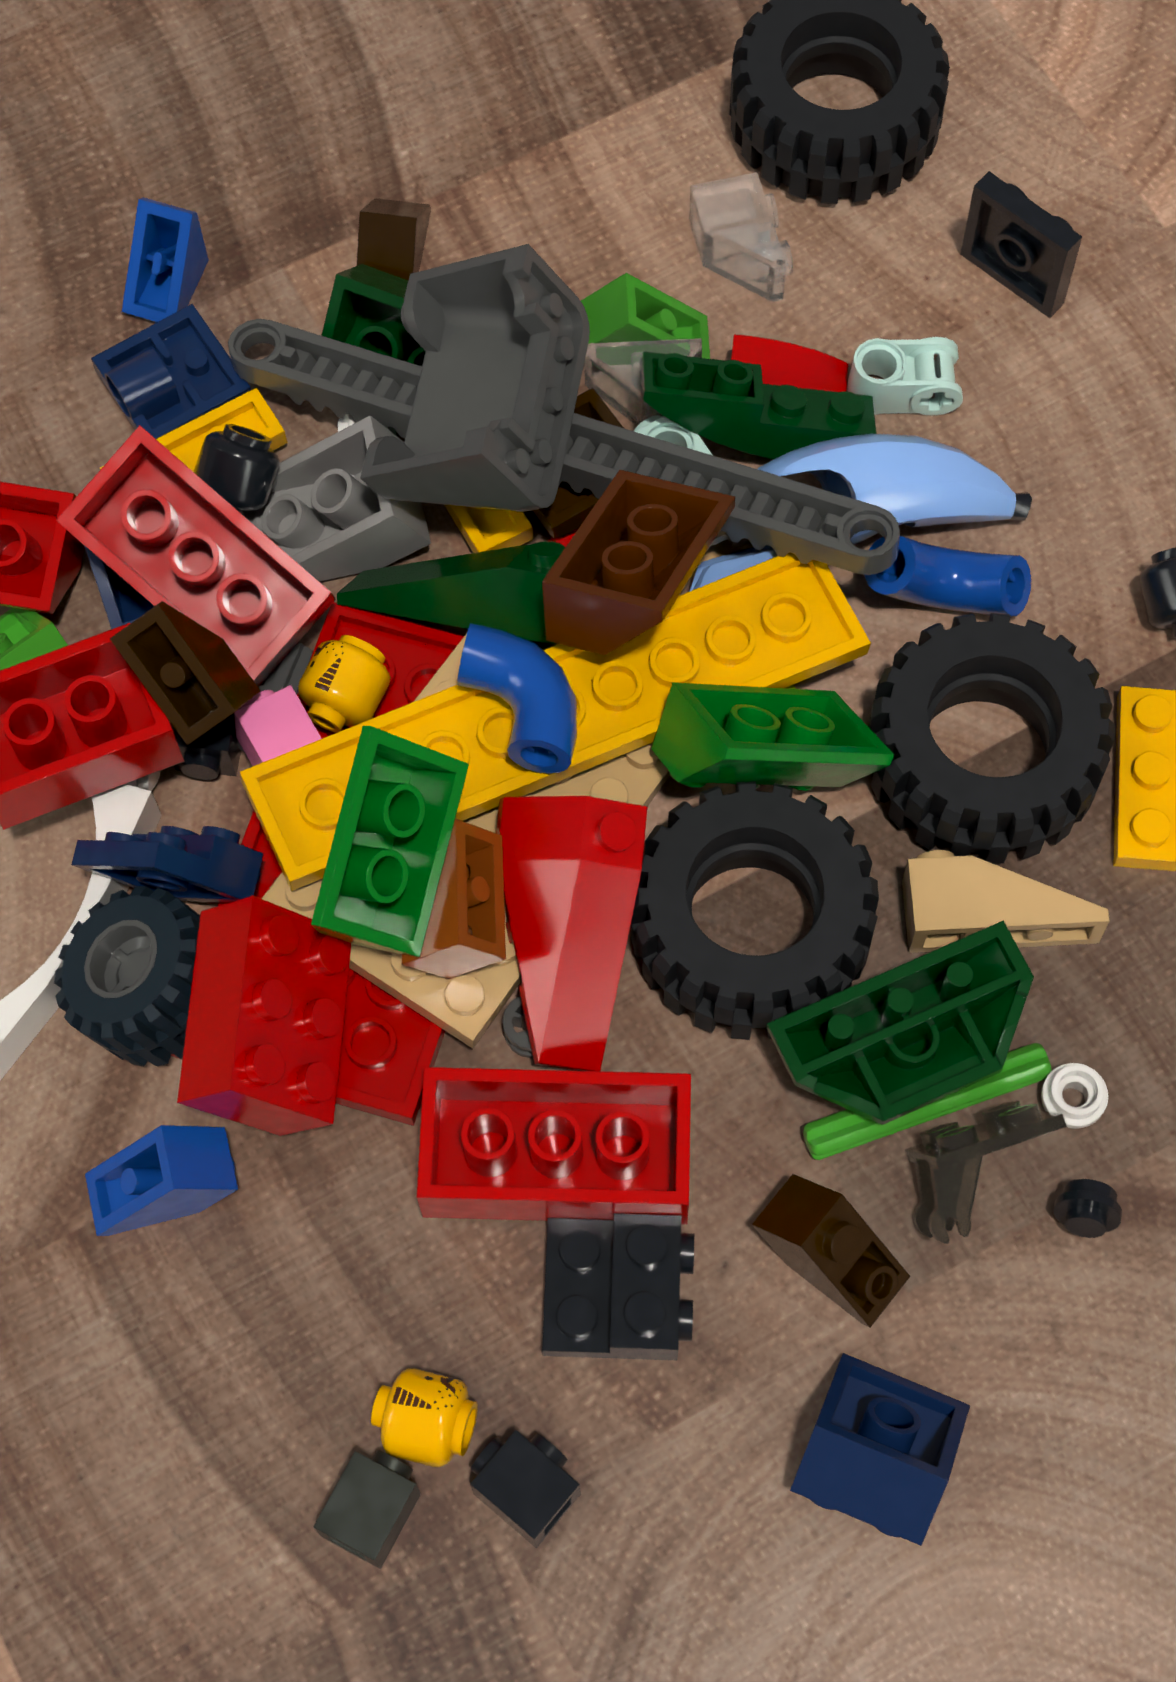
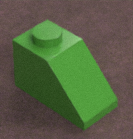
M628 273L621 275L581 300L588 315L590 326L586 357L620 374L642 373L641 360L643 351L663 354L677 353L689 357L710 359L707 316Z

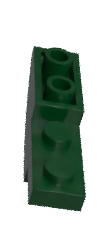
M643 351L641 360L643 401L664 417L715 443L745 453L776 459L790 451L822 441L847 436L877 434L872 396L845 391L832 392L797 388L791 385L763 384L762 368L759 364L743 363L737 360L724 361L689 357L677 353L663 354Z

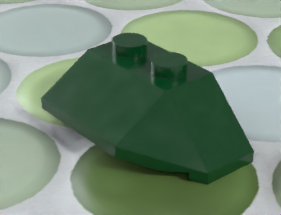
M1003 920L769 1022L766 1028L795 1086L884 1125L1001 1073L1034 975Z

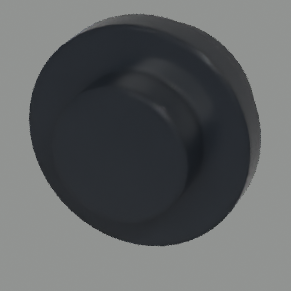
M1077 1179L1068 1182L1064 1186L1063 1193L1056 1198L1054 1215L1059 1222L1065 1225L1069 1232L1080 1237L1096 1238L1104 1235L1105 1232L1116 1229L1120 1225L1122 1208L1117 1203V1193L1111 1186L1096 1180Z

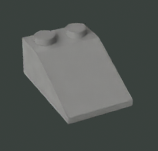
M371 415L280 462L265 506L255 511H241L244 517L319 582L358 574L365 570L383 568L431 544L422 502L385 499L360 479L370 443L376 438L385 436L398 438Z

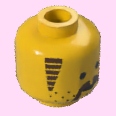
M342 635L339 641L329 640L322 642L317 647L298 685L299 696L310 707L307 714L311 721L326 730L337 733L341 731L343 726L352 727L372 719L389 687L391 679L388 670L383 665L385 656L371 644L354 636Z
M411 1368L402 1371L392 1387L382 1385L379 1388L373 1404L371 1424L381 1428V1442L387 1454L432 1467H442L447 1465L455 1454L464 1456L467 1452L474 1433L478 1404L476 1401L469 1400L467 1386L463 1381Z

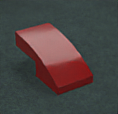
M734 334L731 360L761 365L763 384L791 385L797 388L846 392L849 363L800 345Z

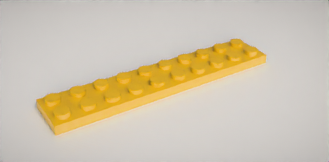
M789 552L785 557H774L678 596L661 623L606 655L562 644L545 649L544 651L562 667L577 700V739L573 757L568 769L560 773L534 772L516 764L508 756L507 751L514 723V713L511 706L501 697L490 692L455 685L240 771L241 782L291 891L323 879L363 726L375 727L468 763L469 766L455 819L464 821L498 807L499 801L503 797H522L653 743L672 682L786 688L867 655L871 642L828 565L816 560H811L806 565L801 563L795 554Z

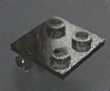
M1012 1101L981 1112L984 1119L983 1123L959 1127L958 1122H951L920 1133L923 1143L905 1149L909 1162L915 1163L920 1203L914 1210L913 1220L917 1230L925 1236L934 1237L938 1241L948 1244L950 1240L947 1231H951L956 1223L959 1235L967 1237L971 1231L970 1217L983 1155L1067 1127L1062 1113L1039 1110L1036 1103L1021 1106L1020 1101Z

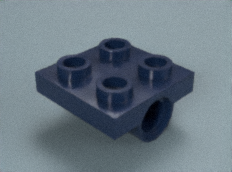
M193 304L91 358L96 373L133 428L136 430L140 425L155 439L251 391L247 381L240 378L236 373L231 358Z

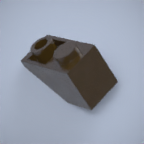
M795 1174L791 1175L752 1224L787 1266L861 1324L871 1328L910 1278L907 1271L843 1194Z

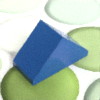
M144 197L138 199L122 312L159 322L188 306L209 261L197 212Z

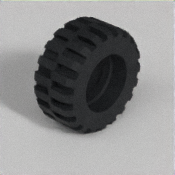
M901 0L768 1L763 5L762 14L760 12L755 13L745 24L743 36L737 40L733 52L729 115L731 116V131L734 141L739 146H742L741 155L752 168L762 167L761 177L777 188L782 183L789 187V194L805 200L809 194L821 197V203L837 204L838 198L851 197L852 203L871 199L873 191L879 190L881 195L900 187L902 177L906 180L912 178L923 167L924 159L932 155L938 141L939 130L941 129L950 67L948 54L942 48L943 40L936 27L931 23L925 25L926 15L912 2L905 6L901 3ZM825 74H841L858 78L870 84L883 98L865 107L837 110L809 102L800 96L793 87L811 77Z
M991 613L989 621L976 622L974 614L954 617L950 629L945 630L941 623H936L922 630L918 645L914 641L906 642L895 653L892 667L884 669L877 685L868 727L893 752L894 756L890 766L873 773L871 786L878 801L885 803L891 800L888 814L890 819L900 829H905L907 826L912 825L917 829L915 841L929 850H932L935 844L939 843L951 848L950 852L954 853V856H969V853L984 854V860L992 864L1004 863L1008 852L1016 851L1018 858L1023 860L1040 854L1045 840L1053 845L1059 843L1070 834L1074 822L1082 821L1089 810L1111 759L1109 753L1114 744L1115 724L1108 718L1113 706L1107 689L1103 687L1095 689L1100 675L1089 659L1084 658L1080 662L1075 659L1073 655L1077 646L1063 635H1059L1056 640H1053L1043 634L1045 625L1029 619L1026 626L1009 623V614ZM985 701L1000 704L1019 713L1034 727L1042 740L1046 756L1042 763L1022 774L1009 777H988L975 774L955 764L941 751L930 730L931 720L947 708L964 702Z
M756 781L736 782L735 793L726 795L722 794L719 786L700 792L698 806L692 808L689 802L683 801L669 811L668 827L656 825L645 840V855H643L642 871L631 920V941L635 957L642 959V974L651 989L662 988L664 990V1004L678 1016L683 1014L686 1009L694 1012V1026L710 1033L714 1031L716 1024L720 1023L732 1027L731 1038L750 1040L752 1028H766L769 1022L850 988L852 981L860 978L865 967L878 917L875 915L879 901L878 882L870 876L873 862L864 845L852 846L855 830L842 816H837L833 821H830L825 817L826 803L812 795L808 796L805 803L792 798L793 787L775 783L772 793L756 791ZM747 867L766 869L789 879L803 892L813 909V923L809 933L801 941L786 950L759 956L740 954L716 944L698 927L692 915L694 895L707 881L723 872ZM766 1028L767 1036L769 1039H771V1036Z

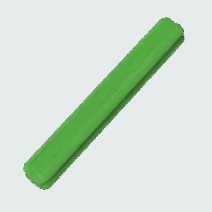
M1029 1044L1008 1052L1001 1073L884 1125L848 1109L807 1123L803 1131L805 1144L813 1159H824L1045 1080L1052 1071L1050 1060L1041 1044Z

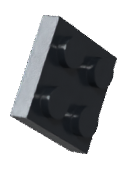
M988 171L974 185L960 255L1048 318H1051L1065 303L1082 236L1075 232L1066 220L1058 216H1052L1028 199L1019 187L1005 183Z

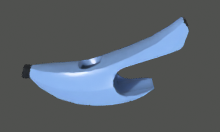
M872 433L835 438L790 451L757 468L758 470L778 476L809 472L819 480L823 490L879 506L889 511L896 518L898 525L905 524L910 527L997 520L1025 521L1032 502V497L1029 493H1014L999 475L960 449L913 435ZM872 530L860 531L850 541L855 545L878 532ZM765 545L761 550L751 547L703 561L696 569L690 591L778 555L771 546Z

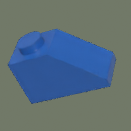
M160 1125L85 1173L97 1236H109L197 1214L238 1190L235 1165L230 1153L225 1127Z

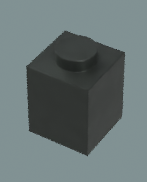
M379 1450L376 1451L372 1460L355 1451L314 1524V1529L324 1539L381 1569L421 1495L417 1485L408 1480L413 1469Z

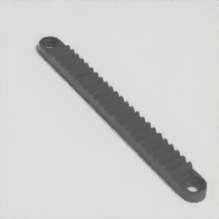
M249 320L239 325L231 333L228 341L229 353L236 373L243 380L287 394L298 405H301L306 400L320 412L323 411L324 407L331 408L335 415L342 419L346 413L351 414L357 422L371 415L386 428L388 426L392 427L401 437H406L422 366L272 320ZM267 343L275 347L274 351L263 359L254 360L245 357L246 351L256 344ZM573 414L559 485L562 481L567 482L574 492L581 493L584 488L590 489L594 496L599 499L617 472L624 470L735 496V508L720 531L726 532L731 541L736 543L742 538L749 539L755 549L761 550L765 545H768L774 549L778 556L785 557L790 552L795 554L799 561L806 565L811 560H816L865 575L881 573L891 567L897 559L900 538L898 522L889 511L879 506L579 414ZM872 530L880 533L885 538V542L876 549L863 550L854 546L850 539L860 531Z

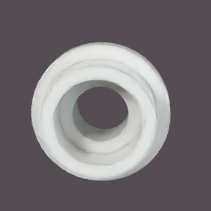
M1068 1063L1058 1066L1047 1076L1042 1087L1041 1100L1046 1113L1052 1120L1064 1127L1079 1129L1094 1124L1102 1116L1108 1103V1090L1103 1078L1094 1069L1079 1063ZM1069 1088L1080 1091L1084 1096L1085 1104L1080 1107L1068 1105L1063 1099L1062 1092Z

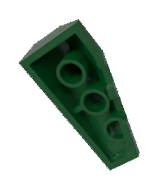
M544 541L365 570L337 593V605L467 629L470 623L504 630L523 639L557 645L558 643L546 641L542 581L565 549V546L556 542Z

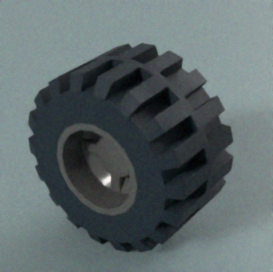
M147 886L134 887L130 895L124 890L113 893L108 904L103 905L98 902L88 910L90 917L83 924L80 921L76 923L70 931L74 935L70 944L62 946L58 958L64 962L61 968L55 970L54 984L62 988L55 995L57 1004L60 1009L66 1012L64 1018L72 1027L120 1059H125L133 1065L143 1067L148 1061L155 1066L165 1065L169 1063L171 1054L180 1059L183 1058L200 915L179 898L160 888L153 891Z

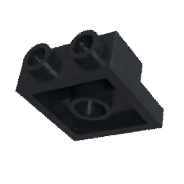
M614 1213V1220L548 1218L543 1356L678 1360L679 1341H692L693 1300L680 1299V1274H693L694 1233H681V1215Z

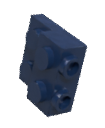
M162 826L160 833L148 832L147 834H133L132 836L119 832H107L105 840H77L71 865L133 888L147 886L153 891L160 888L170 892L181 901L230 903L252 895L254 896L256 884L260 877L263 853L240 845V835L224 828L203 826L201 835H198L187 829Z

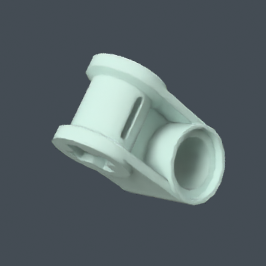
M943 337L907 340L876 338L867 340L855 351L846 392L872 396L874 415L920 413L922 415L934 416L952 412L960 407L963 402L962 388L955 383L954 364L959 359L958 345L954 341ZM869 375H877L884 379H875Z

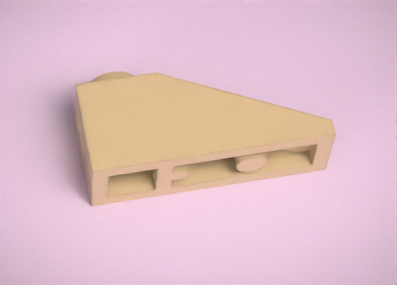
M946 850L927 851L918 855L917 858L908 859L902 879L909 953L932 952L1003 920L1018 947L1096 944L1100 942L1110 922L1107 908L975 856H954V853Z

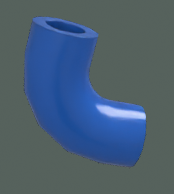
M903 536L899 538L898 556L891 567L881 573L864 574L868 585L877 593L915 604L980 614L999 613L1017 616L1024 610L1031 591L1030 568L1027 561L1020 555L950 549L921 543ZM881 537L875 541L869 550L882 546L885 538Z
M470 623L460 661L457 685L490 692L501 697L511 706L514 713V723L507 751L508 756L516 764L534 772L547 774L560 773L568 769L572 761L577 739V700L562 667L536 643L504 630Z

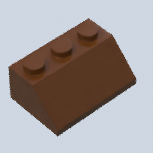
M619 470L542 581L546 641L606 655L661 623L735 508V496Z

